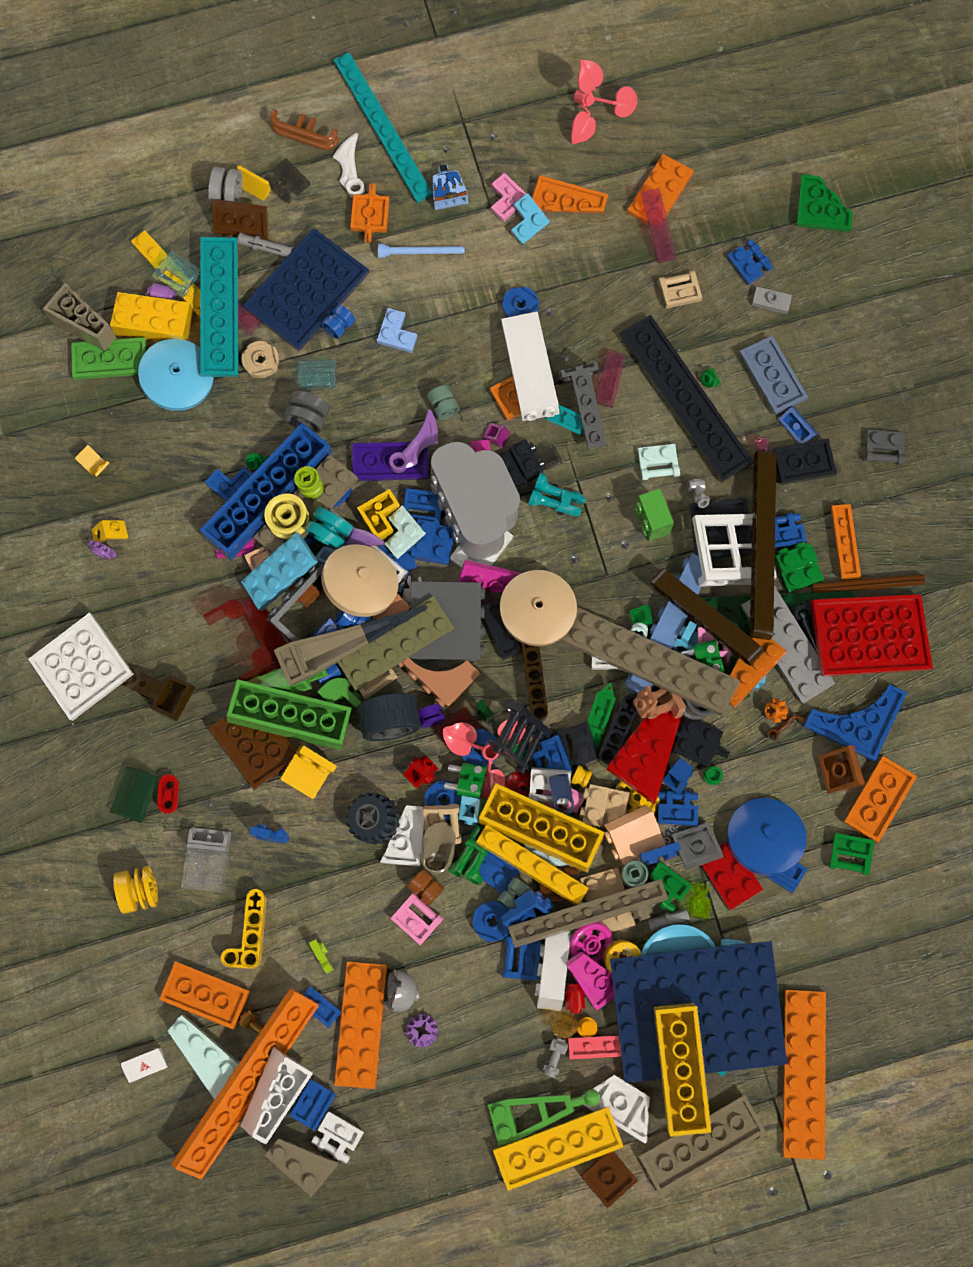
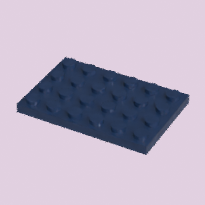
M313 228L243 305V309L296 350L300 351L322 327L321 322L328 315L332 316L331 312L338 304H342L370 271Z

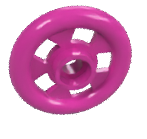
M601 922L579 927L570 939L569 953L571 958L577 955V951L582 948L587 956L597 953L596 957L591 958L598 964L603 962L604 952L613 942L610 929ZM593 930H599L597 936L592 934ZM583 934H585L586 936L584 937V939L582 940V942H580V941H579L580 937H581ZM605 939V945L601 947L600 940Z

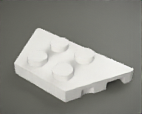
M615 1075L594 1087L593 1089L600 1095L598 1104L595 1106L583 1105L593 1111L609 1106L615 1124L646 1144L650 1097Z

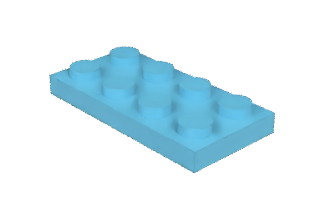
M296 532L241 582L258 610L263 611L318 561L302 536Z

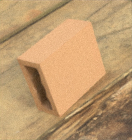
M647 805L604 825L607 831L604 833L607 842L611 843L614 848L611 850L614 859L619 860L622 865L638 859L642 853L666 845L654 814Z

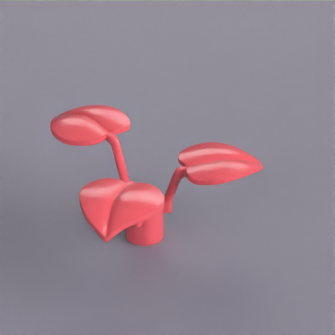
M580 60L578 74L579 90L574 94V101L580 104V108L584 111H580L573 121L571 130V143L573 144L587 141L595 132V119L590 117V111L586 108V106L592 105L594 101L615 105L614 113L619 117L629 116L637 106V95L628 86L618 90L615 97L616 101L594 97L591 92L595 91V87L602 83L603 71L598 64L590 60Z
M508 720L504 721L499 726L497 730L499 736L501 735ZM517 720L506 742H509L518 723ZM457 723L443 729L444 741L453 753L466 756L470 753L471 747L481 750L483 758L488 760L482 798H487L488 800L495 783L503 787L505 786L503 773L498 769L491 771L492 760L496 759L499 754L492 751V747L489 744L484 747L474 744L477 739V732L472 725ZM523 729V731H522V733H521V736H520V738H519V740H518L517 743L520 742V740H521V738H522V736H523V734H524V732H525L526 729Z

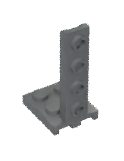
M597 362L560 370L556 373L557 381L562 380V383L572 381L588 449L607 445L591 376L594 375L593 372L599 369Z

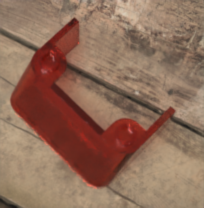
M251 597L229 600L203 615L209 626L224 617L229 619L245 617L261 645L251 656L255 668L238 677L239 680L246 682L257 676L268 674L280 667L274 650L286 645L280 632L266 620L269 617L267 609L263 611L258 610Z

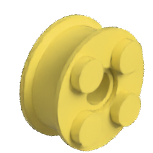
M281 494L274 497L267 504L264 514L265 521L272 533L282 539H289L296 532L301 535L305 531L304 529L310 519L309 512L303 501L293 494ZM285 514H291L288 519H283Z

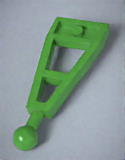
M589 1089L583 1096L572 1099L570 1095L513 1098L489 1104L488 1107L498 1145L518 1141L574 1112L575 1106L583 1104L595 1106L600 1100V1095L596 1090ZM565 1101L567 1109L549 1117L545 1103ZM538 1103L543 1121L518 1133L510 1105Z

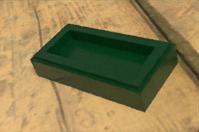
M482 700L476 703V713L487 725L493 723L494 713Z

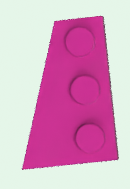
M464 560L457 582L481 583V587H485V591H490L491 593L503 592L508 583L520 575V572Z
M581 951L565 963L596 1011L614 998L612 974Z

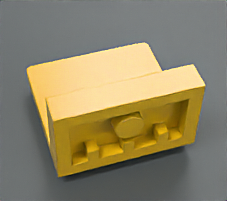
M300 746L280 779L311 799H314L328 774L333 773L337 766L307 747Z

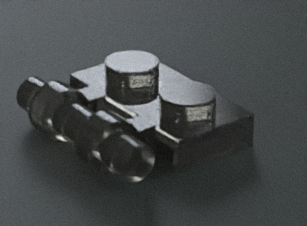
M287 158L273 168L274 177H271L269 174L264 177L269 182L270 189H274L278 193V197L281 200H285L288 204L293 200L289 195L291 192L298 196L310 186V181ZM282 181L286 186L282 188L279 182Z

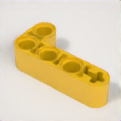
M258 889L249 891L246 897L242 949L230 948L224 950L221 954V962L227 967L255 969L261 963L267 898ZM256 894L261 897V900L257 901V907L261 908L260 911L256 909L251 910V907L255 908L256 903L252 898L256 897ZM253 914H258L260 917L257 924H251L250 917ZM256 934L258 936L257 942L250 945L248 942L249 936ZM229 953L236 955V960L232 964L226 961ZM250 954H254L256 957V961L252 965H248L246 962V958Z

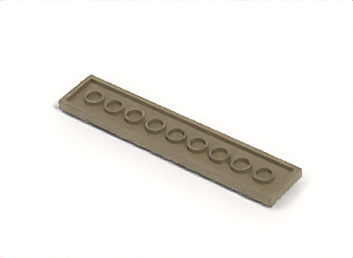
M578 607L572 628L559 640L566 645L723 716L740 685V680Z

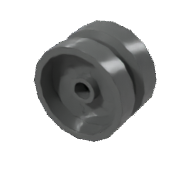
M293 391L289 399L291 406L286 407L283 419L296 428L303 423L314 433H320L324 426L322 418L328 416L330 405L325 400L311 393Z

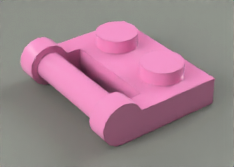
M412 894L390 919L421 946L444 918L427 907L418 898V894ZM412 904L433 921L430 926L409 909Z

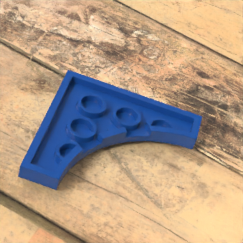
M889 684L882 696L873 705L850 715L837 716L812 709L803 727L840 746L853 745L857 754L875 762L907 692Z

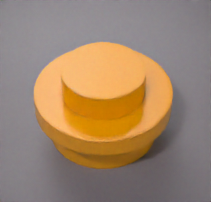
M584 1017L578 1022L577 1031L584 1038L592 1037L597 1032V1024L592 1018Z

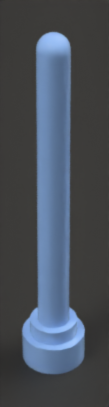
M385 243L378 244V258H386V256L391 254H463L465 252V248L462 246L389 247Z

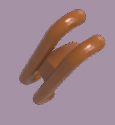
M273 109L270 113L272 129L279 136L322 150H331L339 142L337 129H332L330 134L326 136L313 132L316 124V118L311 117L306 129H303L306 121L305 114H301L296 126L281 122L277 117L278 111L276 109Z

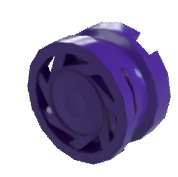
M440 704L430 705L418 710L421 729L437 725L445 720L444 714L441 713L442 707Z

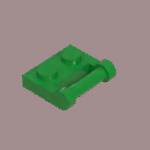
M835 833L829 869L835 870L839 868L860 872L862 875L869 876L875 840ZM838 855L864 859V864L839 861Z

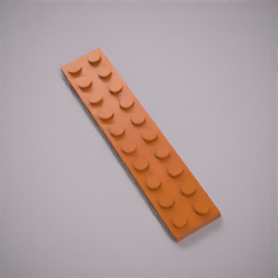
M292 988L289 989L171 1163L176 1170L202 1180L244 1118L273 1047L287 1054L319 1004Z

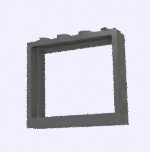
M315 564L308 570L309 574L304 579H299L294 585L296 588L291 593H286L281 599L282 603L278 607H273L268 614L269 617L266 620L289 642L298 641L299 639L279 619L321 575L324 564Z

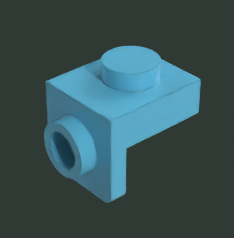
M690 621L687 627L683 625L678 634L681 636L680 640L692 646L697 644V632L694 631L697 624Z

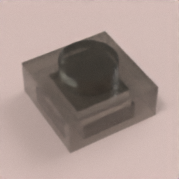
M554 445L537 453L538 458H541L544 463L545 471L561 464L563 461Z

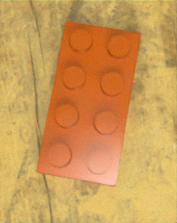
M663 154L627 209V214L658 230L691 179L694 170Z
M882 756L843 823L867 838L875 840L874 842L879 843L917 776Z
M175 961L159 1000L234 1030L250 991Z

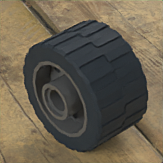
M394 693L381 695L365 700L358 706L362 735L367 741L393 740L411 735L421 728L416 698L413 694Z

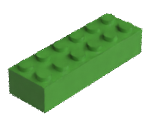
M237 679L227 713V722L341 750L352 708Z

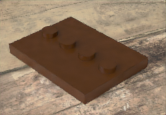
M227 715L208 728L253 791L285 770L297 752V748L288 737L228 723Z

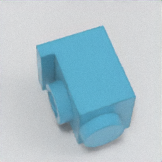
M462 796L458 819L465 820L464 824L476 825L479 822V817L487 798L481 797V799ZM473 807H475V813H474V814L472 813V808H473Z

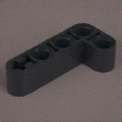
M633 694L624 697L600 750L598 761L603 767L607 768L612 760L605 761L602 758V754L610 753L612 758H615L636 715L637 709L634 703L629 713L625 712L628 706L627 703L633 702L637 697ZM625 718L628 721V725H619L618 719ZM612 735H616L620 738V742L618 744H614L610 741V737Z

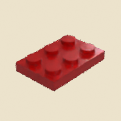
M728 842L720 845L723 858L703 864L701 867L730 911L764 889L753 872L737 862L729 849Z

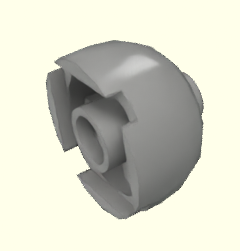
M393 970L394 974L391 973L386 983L385 994H388V1001H384V1006L387 1011L403 1012L412 1007L414 1001L418 1000L419 989H417L414 978L408 973Z

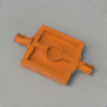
M369 184L368 194H353L350 228L351 231L365 232V243H367V240L368 243L372 242L371 238L374 232L387 233L390 199L388 196L375 194V184H373V188L372 184Z

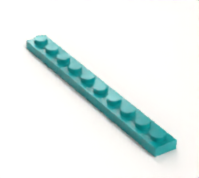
M350 52L334 59L335 66L415 202L418 204L432 197L431 189Z

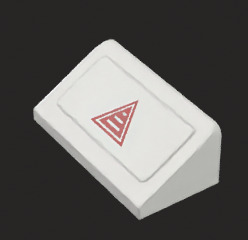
M161 1048L121 1063L129 1083L168 1068Z

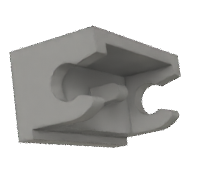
M192 827L189 830L186 847L190 850L228 854L232 832Z

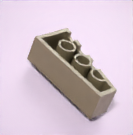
M66 283L43 308L51 323L103 351H106L116 339L109 324L94 312Z

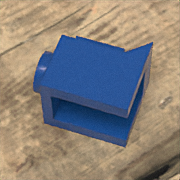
M680 757L662 782L680 795L687 786V781L693 774L691 770L694 767Z

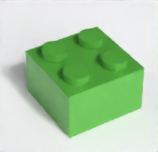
M661 489L639 495L634 512L636 518L642 522L641 530L644 537L647 536L648 541L669 535L674 522Z

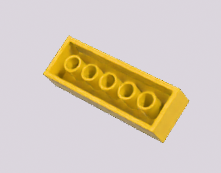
M495 783L479 817V824L483 826L488 825L505 836L586 873L590 869L605 833Z
M695 1003L654 1007L668 1134L672 1137L710 1133L711 1125L697 1005Z

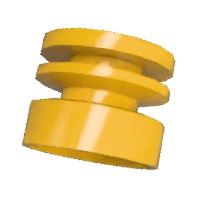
M143 866L142 872L140 868H135L134 878H132L128 870L114 873L115 896L122 914L137 911L138 902L143 909L148 908V903L152 908L157 907L158 887L150 866Z

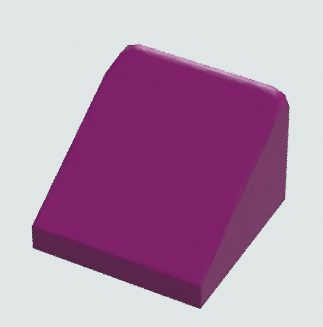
M490 423L482 439L489 440V443L503 448L510 435V431L503 425Z

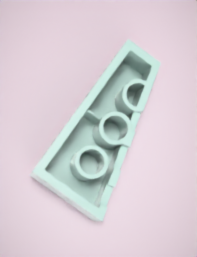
M181 1015L168 1032L215 1100L240 1062L186 1015Z

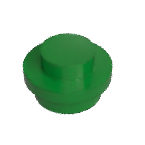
M710 766L704 771L703 777L707 784L715 786L722 781L723 772L717 766Z

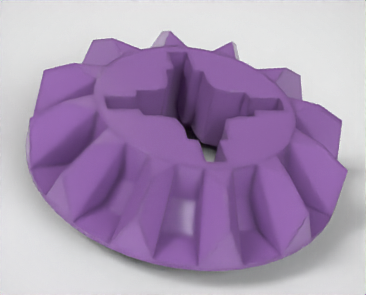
M92 540L87 544L90 548L89 550L101 558L110 560L115 559L117 556L114 550L100 542Z
M419 1014L412 1017L407 1023L406 1035L413 1045L427 1047L436 1040L438 1026L432 1017ZM424 1022H426L425 1030H427L430 1033V1035L423 1034L422 1037L418 1039L419 1032L416 1031V1029H414V1026L421 1027L424 1024Z

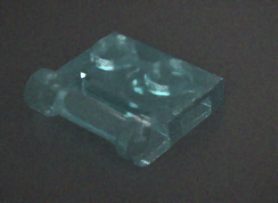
M172 250L154 271L153 278L157 281L161 280L177 291L179 296L184 297L188 289L201 275V269ZM166 270L169 271L170 273L178 277L180 280H182L184 283L182 285H179L171 278L166 276L164 272Z

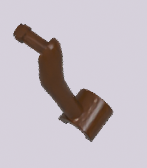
M796 712L793 713L776 730H769L766 738L769 737L770 733H773L775 735L774 741H776L779 734L789 727L794 719L804 722L805 718L796 715Z

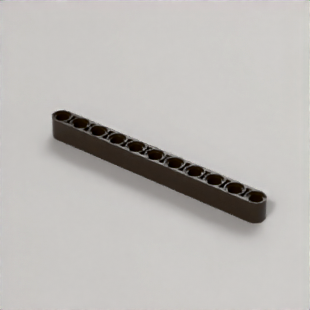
M756 450L753 461L752 514L755 515H753L750 637L771 640L774 630L776 453Z

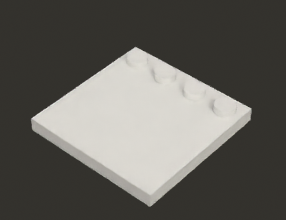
M88 613L28 659L71 721L134 675L91 613Z

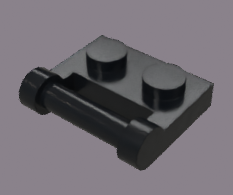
M589 722L555 732L556 736L559 735L571 768L599 760ZM571 734L577 760H572L566 738L567 735Z

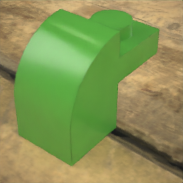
M344 678L332 679L318 691L319 696L324 701L338 704L344 698L356 711H358V706L362 699L355 691L350 692L353 686L349 680Z

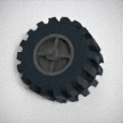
M367 792L365 795L360 794L358 800L353 799V805L348 807V810H350L349 814H346V818L349 819L346 825L351 827L349 829L350 834H354L353 837L360 841L376 845L377 843L383 844L385 840L389 841L392 839L391 834L395 835L397 833L395 828L400 826V823H397L398 819H400V815L397 814L399 809L394 806L395 802L377 793Z

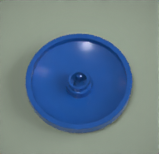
M757 798L744 803L735 811L727 828V842L732 855L740 865L755 874L775 876L789 871L799 862L806 848L807 836L801 818L790 806L775 799Z

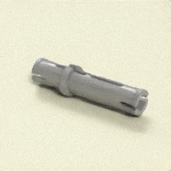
M240 233L238 236L239 245L252 247L256 251L259 249L287 257L293 251V247L261 239L260 236L253 237Z

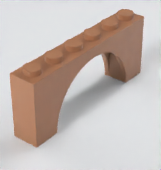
M396 594L391 605L382 613L375 615L370 622L409 611L411 606ZM410 658L397 665L400 668L403 666L408 671L407 675L413 681L417 679L422 684L420 687L428 695L430 693L436 697L435 702L440 704L442 708L445 706L447 709L481 674L467 660L454 669L441 672L424 669L415 664Z

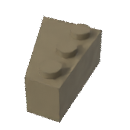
M279 1138L265 1154L270 1161L311 1197L341 1163L284 1138Z

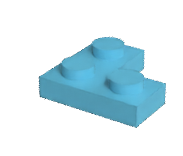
M528 193L513 205L524 220L510 232L522 246L548 225L550 221Z

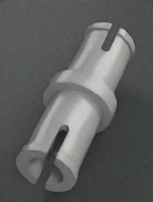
M686 908L670 914L666 912L663 916L648 919L651 932L666 926L690 921Z

